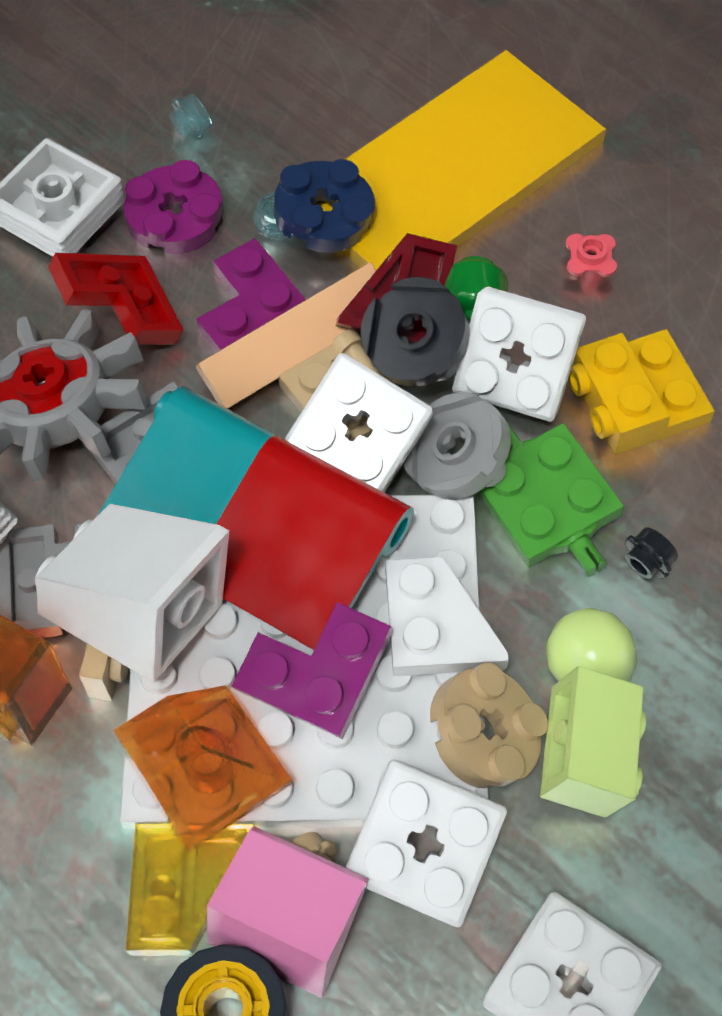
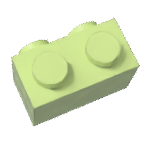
M577 666L551 687L540 798L604 818L636 799L643 778L642 769L638 766L639 744L646 727V714L642 711L643 686Z

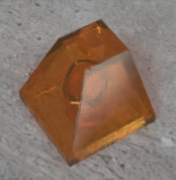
M226 685L166 696L113 730L125 757L188 853L293 784L292 778Z

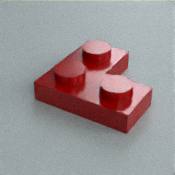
M82 253L54 254L48 268L66 306H113L125 333L131 332L138 345H175L184 330L146 256Z

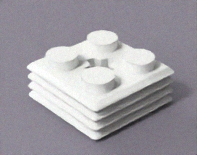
M45 138L0 182V227L52 257L55 253H76L125 201V197L122 196L124 194V191L121 189L122 184L119 183L121 178L52 139Z
M485 287L477 294L469 324V343L463 358L458 364L452 386L453 392H470L493 405L542 420L553 421L561 406L586 316L582 313L506 291ZM517 341L525 344L523 348L524 353L531 356V361L525 360L520 366L513 364L512 356L506 353V349H511Z
M340 353L290 429L285 440L386 492L431 421L433 412L428 404L345 353ZM362 416L368 417L367 425L372 431L369 438L367 439L359 435L354 442L348 440L350 434L346 427L348 420L358 421Z
M391 760L385 770L345 868L369 878L366 889L451 926L460 927L464 922L506 817L507 810L496 802L402 762ZM426 825H432L436 827L435 838L442 844L441 849L438 853L429 851L424 859L414 856L415 846L410 841H407L411 831L422 833Z
M552 892L546 898L489 987L483 1000V1006L495 1016H634L662 966L657 959L557 892ZM572 971L577 972L583 977L581 986L588 992V995L576 992L571 999L564 997L559 992L563 981L556 974L560 972L568 976Z

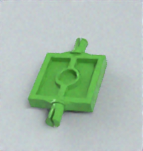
M564 423L535 439L522 442L509 425L511 445L508 457L505 460L507 466L506 474L497 485L484 487L477 492L528 568L551 555L572 551L587 576L595 575L596 570L599 573L608 563L590 539L599 528L623 516L624 505Z

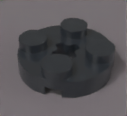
M412 277L399 280L390 285L393 290L384 294L380 300L376 297L370 303L361 324V343L373 366L390 381L403 386H424L435 381H445L451 378L457 370L459 361L466 352L470 338L469 319L463 305L447 287L433 279ZM422 320V326L427 330V333L419 342L411 344V341L403 336L404 329H413L415 321Z

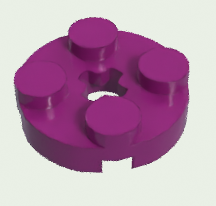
M180 160L173 165L155 168L142 176L130 179L126 184L124 213L129 232L136 242L148 249L149 244L156 247H163L165 254L174 255L197 250L212 240L216 234L215 227L220 222V219L221 221L223 220V201L217 183L208 174L200 171L197 163L191 160ZM179 204L181 205L182 212L173 214L170 209H164L169 205Z

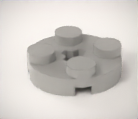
M470 392L448 394L432 402L429 406L432 408L433 417L403 463L406 472L428 495H436L445 500L462 499L477 493L484 487L497 485L506 474L507 466L505 460L508 457L511 445V434L506 419L490 402L483 401L478 395ZM461 436L465 441L461 450L453 455L446 453L448 449L455 446V439Z

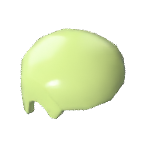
M593 608L577 610L561 618L554 626L545 645L549 671L558 682L577 666L630 682L638 663L631 631L613 613Z

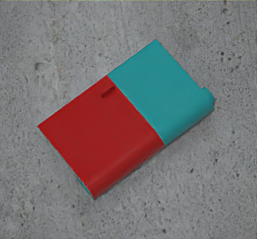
M181 386L173 392L167 391L158 401L154 411L153 423L98 515L109 504L217 524L229 530L223 599L314 650L336 603L338 602L352 608L380 557L388 558L397 549L410 526L414 509L201 394Z

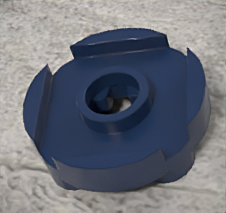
M338 159L334 162L311 161L300 165H290L282 170L280 182L275 190L273 214L278 228L290 240L293 234L298 239L306 241L305 248L317 252H337L354 246L360 241L361 234L367 228L369 229L373 219L375 199L371 187L359 175V169L352 161L346 159ZM317 201H326L332 204V210L323 211L321 205L312 204Z

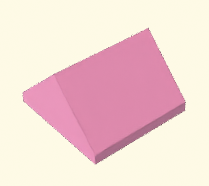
M253 826L247 833L207 905V943L212 946L224 944L248 948L267 960L279 978L322 998L327 990L369 878Z

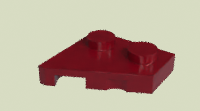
M407 233L338 316L335 326L361 332L362 320L370 303L376 297L380 300L384 294L393 290L390 285L399 280L424 277L436 280L445 286V282L453 267L457 245ZM422 320L415 321L413 329H404L403 336L407 337L411 344L419 342L427 333V330L422 326Z

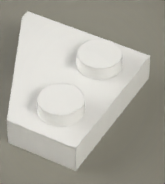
M443 556L385 560L389 625L393 629L390 637L393 676L458 673L475 668L486 662L494 663L501 670H507L509 661L507 650Z

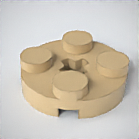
M486 662L446 680L436 691L430 707V723L437 720L438 731L441 736V740L435 742L439 756L448 769L466 784L482 789L489 786L504 787L525 778L536 766L541 753V736L548 729V719L545 711L541 706L532 702L525 690L494 663ZM479 715L487 718L491 723L494 736L487 738L483 734L485 723Z

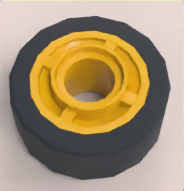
M224 944L199 950L177 967L165 986L160 1009L161 1016H209L212 1006L220 999L228 997L242 1003L243 1010L241 1016H289L282 982L268 961L248 948Z

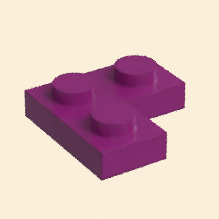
M256 238L213 260L214 273L234 298L196 318L198 331L215 353L304 302L306 299Z
M337 602L311 656L257 632L232 687L245 695L343 739L392 635L393 629L386 623Z

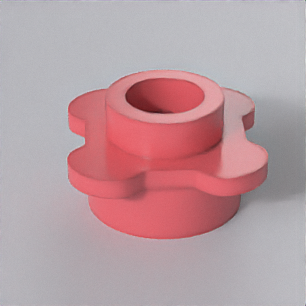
M578 233L570 235L565 244L566 248L570 251V260H568L566 266L568 272L585 282H595L613 275L617 269V262L612 259V251L616 245L614 238L608 234H600L599 236L588 235L585 237Z

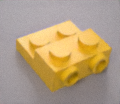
M667 329L631 341H627L622 332L577 348L568 379L570 386L576 396H583L590 409V420L596 435L600 439L606 438L614 455L711 422L715 410Z

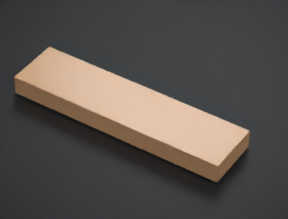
M368 263L198 363L196 369L217 403L227 409L231 408L279 379L280 374L327 348L339 334L348 330L335 326L337 318L375 273L376 270L372 263Z

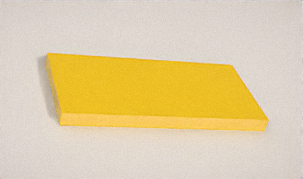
M505 50L346 158V160L352 161L357 165L359 175L371 187L375 199V208L369 229L367 228L361 234L359 242L348 249L342 250V252L360 268L371 262L375 270H377L407 233L454 244L458 248L602 144L606 128ZM317 201L312 204L321 205L323 211L332 210V204L326 201Z

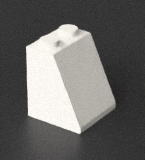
M109 504L94 520L89 519L79 527L73 541L57 556H50L40 566L35 577L37 613L154 683L222 606L229 530L217 524Z

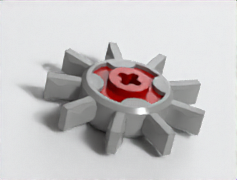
M81 310L64 339L42 340L37 328L27 316L17 319V337L22 347L10 353L0 362V454L13 443L23 446L22 461L33 482L44 481L49 463L50 448L66 445L79 438L87 449L102 459L111 453L103 431L97 423L105 409L146 410L149 401L140 379H108L144 360L135 337L130 332L92 352L91 347L98 338L100 330L91 310Z

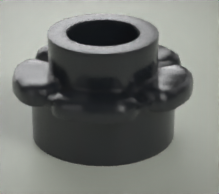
M645 527L636 537L629 535L625 540L626 547L631 550L625 558L635 572L646 579H651L654 575L660 578L669 576V572L672 570L671 565L678 559V553L665 536L652 528Z

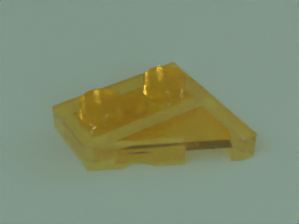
M135 824L126 951L129 955H193L207 930V905L247 833L254 825Z

